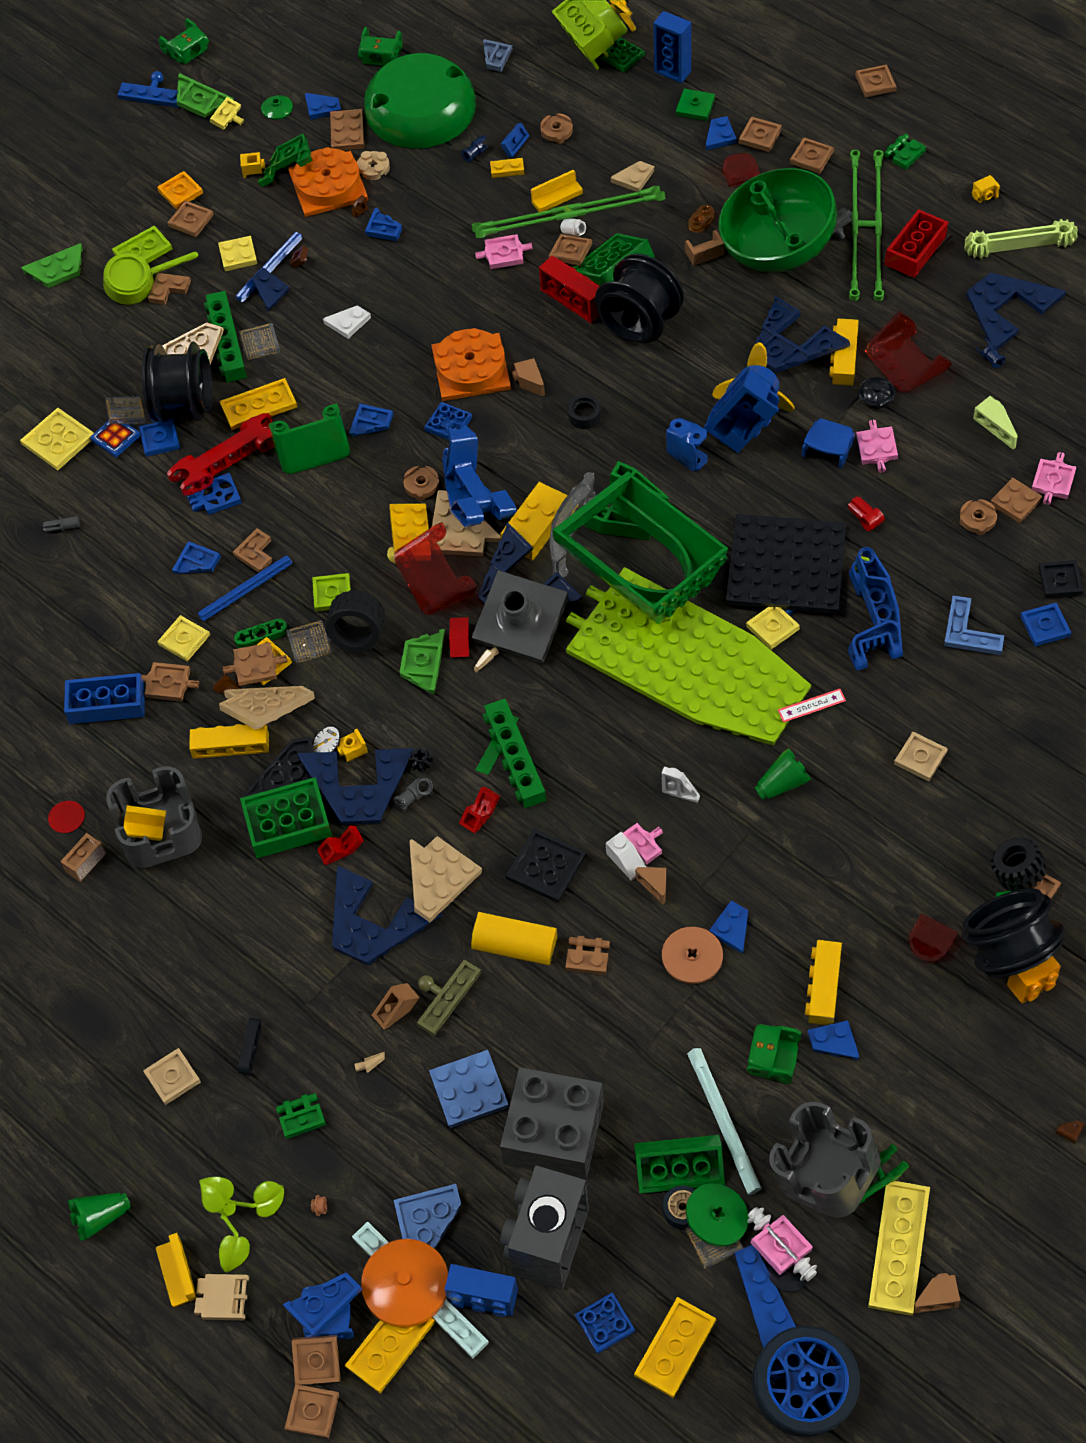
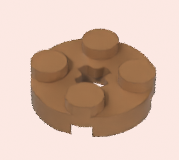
M560 113L552 117L548 115L541 121V136L549 141L561 144L573 133V124L567 115Z
M415 466L404 475L403 483L406 493L419 501L432 496L440 487L438 474L431 467L425 466V468ZM419 480H420V481H424V480H425V482H424L423 484H418V481H419Z
M983 499L966 502L960 511V525L977 535H984L996 524L997 513L995 512L994 505ZM979 514L982 515L981 518H976V517L974 516V515H977V516H978Z

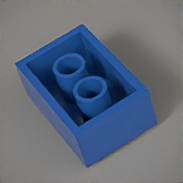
M454 1264L450 1265L444 1289L447 1300L454 1307H472V1310L484 1313L485 1310L491 1311L499 1317L512 1316L518 1293L515 1277Z

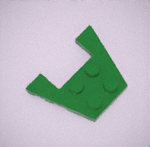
M304 134L276 148L269 161L271 165L265 168L263 172L264 178H260L258 181L261 187L273 182L276 171L281 168L285 169L294 161L300 167L312 162L313 159L308 140Z

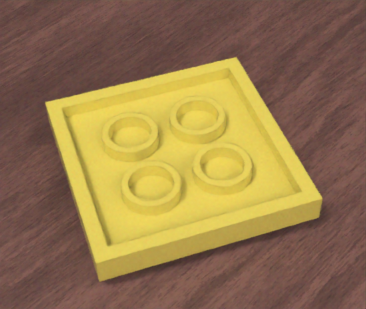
M57 408L24 436L20 442L28 450L56 470H59L91 442L90 437L94 433Z

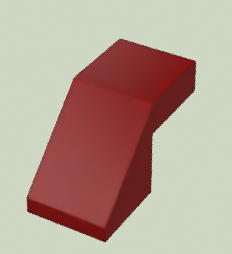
M469 617L450 618V657L470 656Z
M485 786L481 787L474 804L465 808L459 824L476 833L493 813L500 796Z
M349 826L339 838L327 837L317 848V851L324 865H328L353 854L364 841L357 827Z

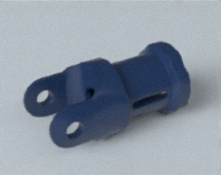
M486 136L478 137L471 142L468 148L461 151L465 161L470 163L476 155H480L488 149L487 144L482 145Z
M984 338L989 343L982 352L977 347L976 350L984 359H988L992 363L991 366L994 369H997L1004 364L1006 357L1000 355L996 351L997 348L988 339Z

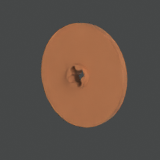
M685 927L675 931L667 938L662 949V961L666 971L674 979L687 984H698L711 979L719 971L723 961V950L719 940L708 930L699 927ZM689 953H696V958L693 956L689 958Z

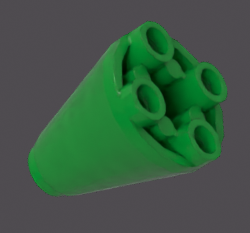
M788 748L762 776L754 789L761 799L764 800L802 786L810 781L811 778L806 773L802 763L795 760L794 754Z
M126 1193L83 1196L68 1200V1205L72 1212L69 1214L73 1226L77 1225L79 1228L77 1233L80 1241L92 1237L131 1208Z

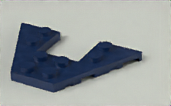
M989 273L967 291L966 296L972 304L973 311L978 316V321L982 330L986 333V338L998 350L1016 336L1019 331L1017 327L996 313L998 309L1017 296L1042 315L1065 297L1066 291Z
M776 296L774 297L771 310L768 311V317L762 325L761 334L756 339V343L761 342L766 348V367L776 373L849 347L850 341L825 325L801 346L786 339L780 333L799 318L801 314L800 310Z
M508 522L506 523L503 536L498 543L497 551H495L489 571L484 578L483 586L478 593V598L484 604L497 571L507 573L533 550V547ZM558 572L543 583L544 585L568 592L569 599L567 604L583 599ZM522 606L515 607L512 611L519 610Z
M414 748L375 750L377 785L339 786L337 752L298 753V759L306 768L308 775L311 778L316 777L321 795L324 796L328 806L335 813L341 825L371 824L381 822L393 793L396 791L401 777L406 770L409 762L408 758H411V751H414Z
M338 866L332 940L333 950L368 966L376 961L378 957L390 952L391 948L399 943H404L413 937L414 933L421 932L425 929V926L430 924L415 912L414 900L407 897L387 929L355 915L373 883ZM439 913L431 922H433L437 918L440 919L442 917V914Z

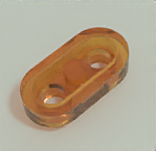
M701 205L688 220L689 230L692 232L703 231L714 218V208L710 205Z

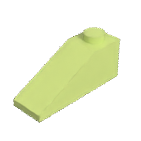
M989 396L975 407L973 419L1010 448L1014 449L1016 448L1018 438L1004 406L998 400Z

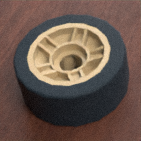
M685 1185L676 1186L670 1189L664 1196L662 1203L663 1216L673 1228L680 1230L690 1229L685 1210H680L679 1205L686 1206L689 1196L695 1190L692 1187Z

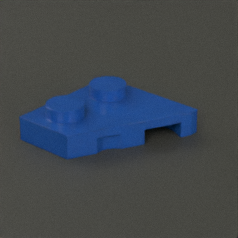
M305 93L310 120L330 116L332 111H341L339 98Z
M727 116L711 120L706 150L737 143V138Z
M359 404L349 434L350 436H357L387 430L394 413L391 410Z
M188 541L172 571L174 574L213 572L221 555Z
M848 1021L808 1030L807 1034L813 1052L828 1053L835 1057H840L841 1055L851 1057L855 1061L859 1060V1054Z

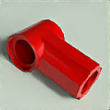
M856 496L848 504V509L860 519L861 525L867 531H871L885 520L883 513L878 508L873 509L861 497Z

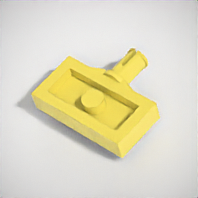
M226 97L210 118V123L223 130L232 121L242 125L244 119L236 115L241 108V104Z

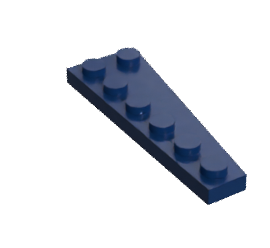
M750 1245L735 1252V1259L758 1329L759 1338L764 1348L777 1334L796 1326L776 1286L770 1281V1274L759 1252L753 1245ZM800 1345V1348L806 1354L808 1351L806 1346ZM788 1356L787 1358L789 1366L798 1367L799 1361L795 1356ZM774 1360L771 1371L781 1370L778 1363ZM784 1375L772 1376L774 1384L784 1379Z

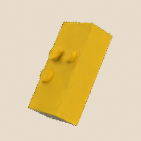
M538 482L509 521V524L533 547V550L525 556L532 561L553 534V529L562 522L571 510L570 496L541 482ZM504 528L503 531L500 533V534H501V538H502V536H503V533H504V531H505V528Z

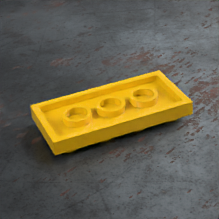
M285 378L220 401L231 430L240 428L243 422L262 413H269L272 417L297 408V403Z
M390 504L389 511L395 561L431 560L432 553L426 504Z
M677 1297L637 1367L634 1376L674 1398L712 1330L716 1318Z
M431 1318L420 1325L405 1328L394 1327L379 1321L345 1364V1367L381 1394L434 1325L435 1320Z

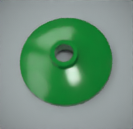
M282 95L271 96L261 105L262 114L272 120L283 119L293 110L292 101Z

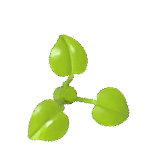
M208 1177L199 1180L204 1208L211 1213L217 1212L221 1214L220 1218L226 1222L234 1234V1237L230 1235L224 1237L220 1244L219 1260L224 1272H230L240 1266L247 1259L250 1250L248 1240L243 1236L238 1237V1232L227 1216L235 1212L236 1206L256 1207L258 1216H271L282 1204L284 1197L282 1185L273 1181L263 1182L257 1186L254 1192L253 1199L255 1203H244L230 1199L234 1193V1187L230 1180L223 1177Z

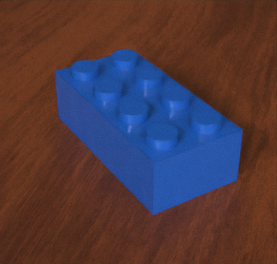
M663 11L653 23L654 72L682 83L691 72V22Z
M140 673L65 680L64 713L69 724L145 717V684Z

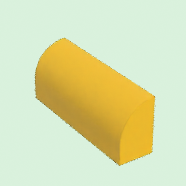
M478 912L472 934L471 949L550 966L557 941V928Z

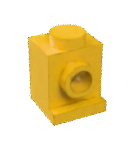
M260 152L240 154L243 178H247V175L262 174V169H265V161L261 159Z
M989 175L974 182L972 196L979 203L992 197L996 199L999 196L1000 185Z
M358 729L340 738L339 744L336 747L339 756H344L347 762L368 753L366 743Z

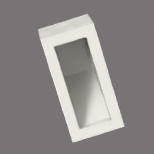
M622 832L606 842V854L631 881L634 880L635 869L637 867H646L635 846Z

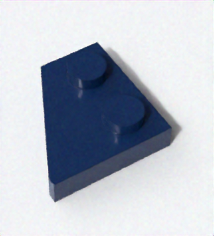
M263 267L252 278V283L258 290V295L264 301L267 311L289 291V286Z

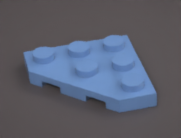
M456 1184L394 1200L402 1239L419 1240L434 1249L462 1207Z

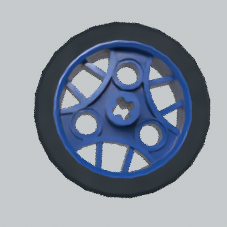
M798 1326L777 1334L766 1344L758 1356L753 1369L752 1387L754 1398L761 1413L772 1425L794 1436L811 1437L822 1435L834 1429L849 1416L859 1395L860 1375L857 1362L851 1350L840 1338L819 1327ZM800 1345L810 1346L806 1354L802 1351ZM814 1348H818L825 1353L822 1365L809 1358ZM788 1356H795L798 1359V1367L788 1365ZM829 1357L836 1366H827ZM774 1360L778 1363L781 1370L771 1371ZM828 1374L833 1377V1386L829 1387L823 1383L824 1375ZM784 1375L785 1390L771 1388L770 1377ZM804 1377L806 1381H810V1383L807 1386L806 1382H802V1379ZM774 1394L784 1395L780 1404L777 1402ZM829 1394L839 1395L835 1405ZM792 1396H797L801 1399L802 1405L800 1408L791 1406L790 1398ZM824 1396L830 1412L823 1416L812 1404L815 1399ZM807 1409H809L816 1418H804Z

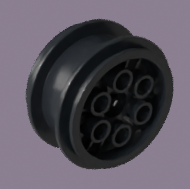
M1020 889L995 897L973 910L963 922L961 936L965 943L977 946L979 952L974 959L976 968L990 977H1007L1032 969L1052 957L1063 945L1065 929L1060 922L1050 920L1048 917V912L1052 907L1051 898L1042 894L1038 889Z

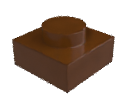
M302 246L296 250L289 265L293 268L303 265L307 260L309 249Z

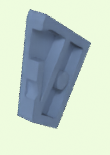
M484 39L486 69L501 72L513 51L512 45Z

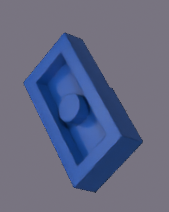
M517 123L500 144L508 157H513L529 137L523 124Z

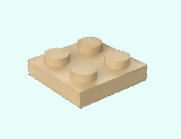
M912 732L895 759L894 765L930 781L945 757L948 748Z
M179 1048L143 1070L165 1105L201 1082Z

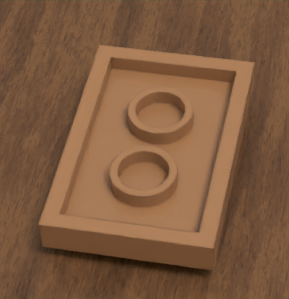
M354 109L330 112L331 148L339 150L364 149L363 110Z

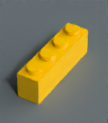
M837 319V326H833V331L848 339L850 346L831 353L830 363H834V366H830L829 377H833L832 384L853 386L858 320Z
M236 724L226 727L216 726L214 728L199 727L190 729V752L193 759L269 753L267 725H264L262 728L255 730L248 725Z
M817 940V947H812L811 959H815V965H810L809 978H813V984H808L807 996L811 997V1002L806 1003L805 1015L809 1016L808 1023L831 1025L834 1023L842 947L840 942Z

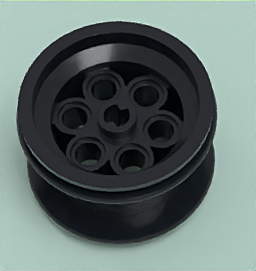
M644 254L627 255L616 264L613 270L614 281L603 283L598 287L595 293V303L601 320L615 335L634 343H651L662 335L664 328L663 320L673 318L680 311L684 302L683 287L677 276L659 260Z
M195 341L190 343L187 353L166 354L160 343H156L154 346L148 345L143 355L142 385L145 405L150 419L153 422L160 421L165 423L169 418L170 411L191 410L195 420L201 421L204 414L210 412L213 396L212 373L207 352L204 349H200Z

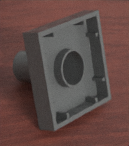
M498 570L472 635L474 643L490 648L495 647L500 651L544 664L569 599L568 592ZM522 606L519 610L512 611L515 607Z

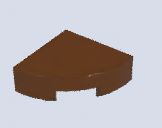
M363 195L353 205L352 216L355 218L368 210L366 197Z
M224 674L213 685L212 690L224 693L228 689H239V684Z
M1080 1121L1068 1122L1060 1125L1055 1133L1075 1143L1085 1123Z

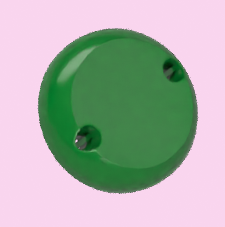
M428 53L404 55L385 64L371 79L364 97V111L372 131L384 141L404 148H428L452 140L468 127L473 119L476 108L473 85L466 73L449 59Z
M796 168L768 171L743 183L727 199L719 217L720 236L731 257L747 268L766 273L789 271L812 260L826 246L833 234L837 221L836 201L831 188L825 180L812 172Z

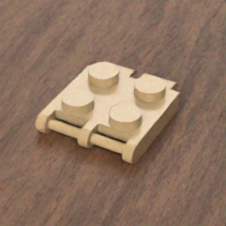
M206 1274L205 1278H199L196 1294L197 1296H203V1298H196L194 1314L201 1315L202 1320H245L244 1304L248 1296L246 1295V1284L249 1281V1276Z

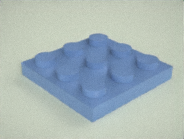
M488 1050L429 1070L449 1129L509 1108Z

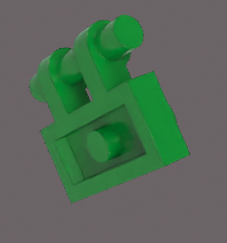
M906 133L899 136L895 140L896 142L889 145L884 152L886 158L893 156L892 163L905 170L926 152L927 147L914 139L907 142L909 136Z
M316 1093L304 1094L299 1099L287 1100L282 1105L276 1106L278 1115L285 1112L287 1114L279 1117L286 1139L326 1125L320 1105H310V1103L318 1101ZM301 1106L305 1107V1109L296 1111L294 1113L292 1111L293 1109L299 1108Z

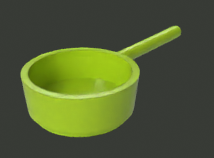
M192 252L152 268L149 267L142 257L136 254L122 253L116 255L107 262L104 268V290L115 302L126 305L139 303L150 294L154 283L153 274L198 257V253Z

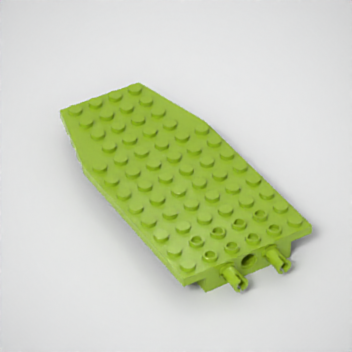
M625 567L619 574L622 578L635 585L649 589L666 590ZM591 585L586 592V596L598 601V605L586 620L573 612L570 613L566 620V623L580 629L566 648L567 654L696 724L703 726L706 724L713 726V729H723L732 732L734 735L748 736L749 739L774 746L789 721L783 723L778 709L802 702L811 689L809 682L754 635L689 601L682 608H677L670 618L667 617L657 624L613 588L610 587L608 591L603 592Z

